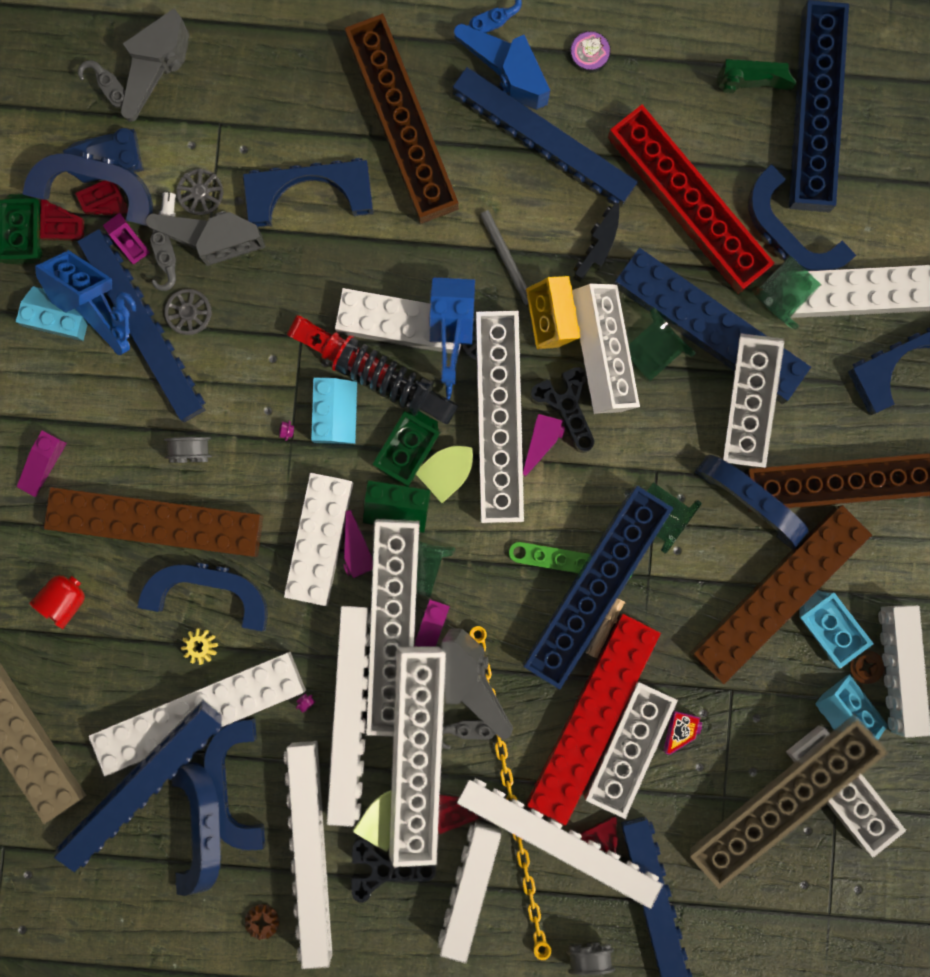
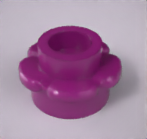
M289 420L288 422L282 421L279 430V438H284L287 441L288 437L292 438L294 432V425H291Z
M304 694L296 701L298 704L296 709L304 713L315 704L312 698L313 695L307 696Z

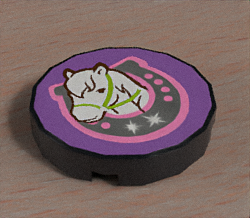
M586 31L579 34L573 40L570 47V58L573 65L578 70L589 73L602 70L607 65L611 55V47L608 40L602 34L595 31Z

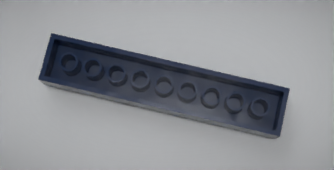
M808 0L802 9L789 209L830 212L836 206L849 3Z
M641 248L637 250L614 283L621 293L735 372L741 334L766 336ZM783 348L776 394V400L781 404L790 399L811 369V366L785 348Z
M637 485L632 487L522 663L524 668L561 689L673 510L671 506Z

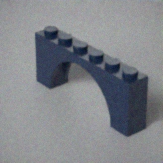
M361 158L352 159L351 162L345 163L342 161H332L328 165L313 163L310 167L295 165L281 170V168H271L267 172L252 170L248 174H243L248 221L257 227L272 226L273 210L281 195L292 186L307 181L324 182L337 188L349 201L353 216L374 214L367 160Z
M930 327L926 329L927 333L922 336L918 332L908 337L909 342L903 345L900 341L890 346V351L886 353L881 350L871 355L872 360L868 362L862 359L852 364L854 368L849 370L848 373L870 416L895 404L890 389L894 367L908 351L921 348L930 349Z

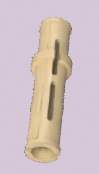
M616 599L593 636L585 653L595 658L598 657L611 628L618 621L617 617L625 604L624 601Z

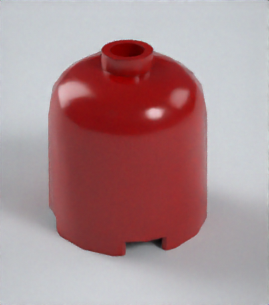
M57 575L45 584L29 604L45 618L49 617L52 619L56 626L64 629L83 604L85 594L79 587L81 582L71 576L68 579L63 575Z

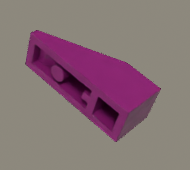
M540 414L537 415L523 468V477H526L557 442L558 438L562 439L565 429L564 426H561L563 420Z
M42 430L30 450L17 487L36 497L67 443Z
M349 510L346 511L344 555L346 564H343L348 576L352 575L353 578H356L373 570L374 559L352 511Z
M431 599L429 600L414 647H436L450 606Z

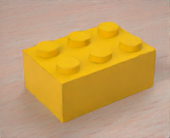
M569 276L548 277L526 288L537 349L558 348L580 338V329L577 323L576 307L573 301Z

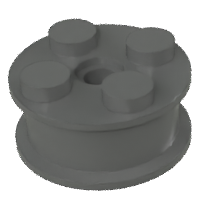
M211 437L164 438V441H167L168 452L164 459H169V463H185L187 458H189V462H208V457H212V455L208 454V440H211Z
M589 942L587 947H581V945L568 946L569 950L566 951V954L570 955L571 968L568 969L569 974L600 975L615 971L611 961V952L614 951L611 944Z

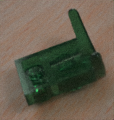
M790 256L760 288L755 284L752 292L778 319L796 330L799 325L791 319L792 315L822 284Z
M656 308L650 310L653 323L628 345L631 362L649 382L681 353L688 357L696 354L695 350L690 348L671 329Z
M653 482L647 492L673 508L656 535L664 541L661 551L666 554L700 508L702 502L695 500L688 507Z
M418 541L417 594L427 597L431 596L443 557L452 556L455 553V547H439Z

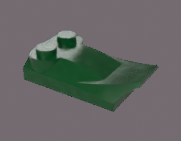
M726 59L718 74L719 88L724 93H734L739 88L761 86L791 91L796 84V80L790 74L789 63Z
M9 194L7 198L0 199V263L33 264L40 261L42 250L40 248L39 199L23 194Z
M404 411L372 466L395 481L409 487L441 433L438 429V421L420 411L416 416H413L411 412Z

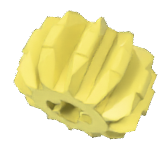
M198 628L195 634L192 631L188 632L190 639L183 638V642L187 643V646H182L181 650H188L184 657L192 656L190 663H195L198 659L199 665H202L204 659L207 662L212 660L209 654H217L212 647H217L218 643L211 642L216 637L215 635L208 637L209 630H205L202 634L201 629ZM197 642L204 644L202 650H196Z

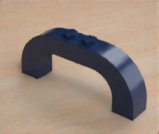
M81 152L80 155L54 154L36 163L27 175L23 195L43 200L49 199L54 179L59 174L70 171L110 181L122 187L129 200L127 221L147 226L146 218L153 214L152 197L144 181L133 171L115 165L112 159L101 157V161L93 159L92 154Z
M771 164L754 183L748 200L750 219L754 227L761 234V239L775 249V254L781 260H785L792 268L799 272L841 269L856 256L843 240L826 253L810 252L774 215L770 206V198L772 193L786 179Z
M707 455L694 471L710 485L716 484L731 493L778 532L776 537L792 550L799 545L808 533L806 525L789 508L725 460L714 455Z
M197 562L195 566H170L160 570L148 580L139 598L138 608L162 612L168 591L174 585L181 582L229 590L237 594L244 604L245 612L242 628L262 632L266 630L268 610L262 592L249 579L238 574L229 573V568L217 566L216 570L208 569V564Z
M255 718L235 721L220 730L211 740L204 761V768L209 773L217 793L220 838L232 847L242 850H262L266 846L264 824L244 825L232 817L228 806L225 757L232 745L242 742H253L257 739Z
M188 762L186 765L182 764L178 768L176 775L172 778V786L180 787L186 792L191 809L192 865L190 870L176 872V894L181 896L209 890L218 877L221 859L219 807L214 783L203 766L195 762Z

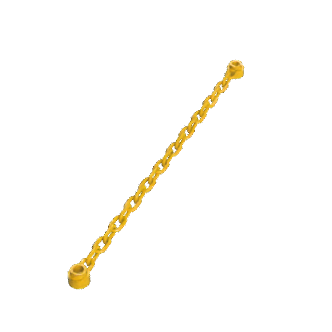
M475 626L470 630L469 635L476 642H482L483 648L486 651V631L483 627ZM477 630L481 632V637L478 639L474 637V632ZM488 664V675L485 674L488 682L492 676L490 664ZM496 734L495 751L497 758L502 761L503 769L500 771L503 786L507 787L508 790L506 800L509 801L510 799L512 801L513 798L517 800V797L511 791V786L513 785L512 772L506 767L505 759L508 757L505 742L501 741V738ZM498 745L499 747L503 745L505 756L501 754L500 757ZM508 771L510 782L507 781L505 783L503 772L507 774ZM512 833L514 840L518 841L519 850L517 851L518 864L524 869L525 874L522 880L523 889L530 898L528 906L529 918L535 923L536 928L533 934L535 943L533 951L539 960H546L551 955V948L546 942L544 932L539 929L538 922L541 919L538 904L534 903L533 894L535 893L534 880L528 875L527 867L530 865L528 851L523 848V839L519 836L516 837ZM525 852L527 864L523 862L522 865L520 853L523 855ZM530 879L532 890L529 889L527 891L525 880L529 882ZM531 907L532 909L536 907L538 918L534 916L533 919ZM536 935H542L543 941H537ZM544 946L545 951L538 952V948Z

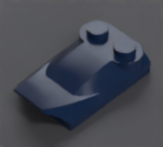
M121 128L112 134L74 142L63 150V154L80 155L81 152L92 154L93 159L101 161V157L112 159L115 165L125 167L134 173L144 171L137 135L134 129ZM67 171L83 183L102 180Z

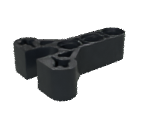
M576 367L561 375L567 390L565 394H557L548 379L536 384L532 388L530 399L534 404H543L557 411L563 420L575 449L580 453H587L593 448L595 441L578 401L581 389L588 379L586 370L582 367ZM576 373L578 376L582 375L580 382L572 380ZM537 390L546 392L543 395V399L539 396L535 397ZM564 400L571 401L573 405L571 410H565L562 407ZM578 419L581 422V428H572L570 421ZM580 438L589 440L590 445L588 448H582L579 445Z
M361 836L354 842L352 863H365L372 868V872L369 874H353L352 897L357 902H366L370 898L371 893L386 881L427 882L435 876L436 865H429L432 868V872L429 874L421 872L420 868L423 865L409 866L411 871L408 874H403L399 870L400 866L394 867L390 858L374 847L373 843ZM361 843H364V846L367 847L363 857L359 847ZM384 864L389 867L390 871L382 874L379 872L378 867ZM362 882L365 890L364 895L359 891Z

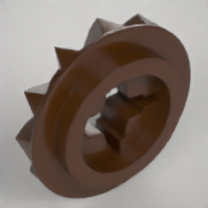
M870 650L863 651L849 664L851 674L857 681L864 684L878 681L884 672L882 658L876 652ZM864 661L868 664H873L869 667V673L866 670H859L864 666Z
M268 905L254 906L246 915L245 930L248 931L251 937L258 940L269 939L276 933L279 926L277 912ZM263 914L264 921L269 924L264 925L260 931L259 924L255 921H259Z

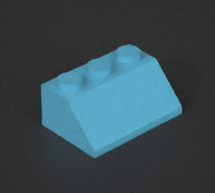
M34 286L21 301L16 318V323L23 327L84 341L88 322L75 308L65 313L51 303L44 289Z
M314 378L311 440L314 443L355 444L357 382L337 378Z
M850 674L823 693L815 703L819 711L829 721L833 730L838 728L853 714L861 720L877 739L880 738L888 726Z

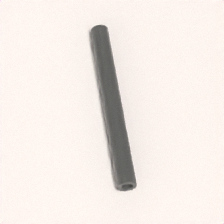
M489 210L484 211L480 214V217L524 305L528 306L527 286Z

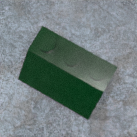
M368 480L363 523L375 525L376 519L419 521V532L425 533L431 490Z

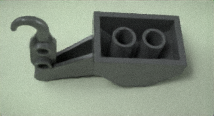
M174 8L124 42L123 45L132 58L126 90H124L112 73L92 60L85 61L79 66L78 76L80 80H84L83 71L86 68H92L96 73L99 87L114 107L121 108V114L125 120L133 122L137 119L162 74L178 70L185 62L189 40L188 30Z
M218 212L214 217L209 218L208 221L150 214L146 218L147 225L153 230L150 241L157 263L168 277V282L165 285H159L155 280H152L153 286L160 291L171 289L176 282V256L170 238L198 250L199 257L207 266L266 247L258 227L231 212Z
M449 629L442 641V650L445 652L446 704H459L462 701L481 720H461L452 725L442 726V736L448 733L462 739L488 740L497 734L501 739H508L512 734L513 726L485 676V669H488L489 660L488 656H485L484 648L464 629ZM441 738V747L450 749V745L445 744Z

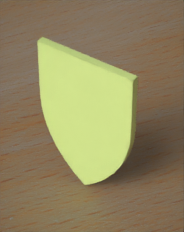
M452 446L442 449L431 456L418 470L416 475L441 503L446 501L466 481L472 467V447Z
M392 790L378 797L369 806L353 830L354 833L386 852L390 844Z

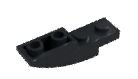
M617 202L613 207L608 206L602 215L604 220L601 224L597 222L590 232L593 234L590 241L594 244H591L586 251L587 257L584 262L580 260L573 269L576 272L573 278L579 283L591 267L599 271L610 252L619 223V204Z

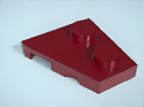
M104 180L75 193L85 214L117 215L120 213L127 216L128 206L116 183Z
M41 199L40 238L42 240L79 241L84 238V220L81 217L50 203L48 200Z
M439 795V834L478 820L479 816L458 804L457 802L460 797Z
M613 816L579 833L581 835L580 839L587 844L591 840L601 846L600 851L607 854L609 850L617 855L616 817Z

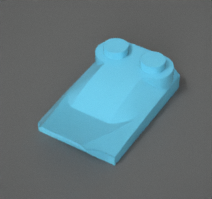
M817 590L799 609V618L828 655L829 660L838 669L873 645V642L834 592L828 593Z

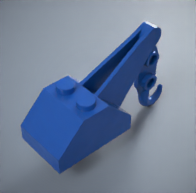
M515 0L514 6L510 8H494L475 16L470 20L468 26L464 24L457 25L454 29L455 39L500 76L501 82L499 84L503 92L521 104L536 110L548 105L550 89L525 35L513 39L512 43L486 34L503 26L511 16L519 12L522 4L521 0Z
M69 250L35 266L36 277L53 305L65 313L75 308L117 355H122L130 350V345L127 341L130 334V314L125 307L124 299L130 304L132 311L136 310V306L128 293L120 292L116 296V303L111 310L104 296V293L112 289V279Z
M433 278L430 342L441 343L442 383L446 384L447 399L451 398L452 386L455 384V366L460 344H472L475 280ZM446 343L454 344L451 366L446 367Z

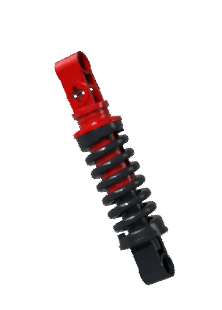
M296 315L287 332V335L322 353L323 359L332 361V370L338 371L343 375L350 374L351 379L354 381L360 379V383L363 386L370 384V389L373 392L380 389L382 397H387L390 394L389 399L391 402L395 403L399 400V406L402 408L408 407L413 416H416L420 410H423L440 422L449 424L458 408L455 402L432 391L434 381L422 377L419 382L416 381L414 383L417 375L416 372H411L408 378L404 377L407 371L405 366H402L398 373L395 372L396 361H392L389 365L386 363L387 356L383 355L380 360L376 358L377 350H372L370 354L367 353L368 346L363 344L359 348L358 340L352 335L345 340L340 337V334L335 332L332 335L299 315ZM320 335L319 339L322 340V342L316 343L317 339L315 338V336Z

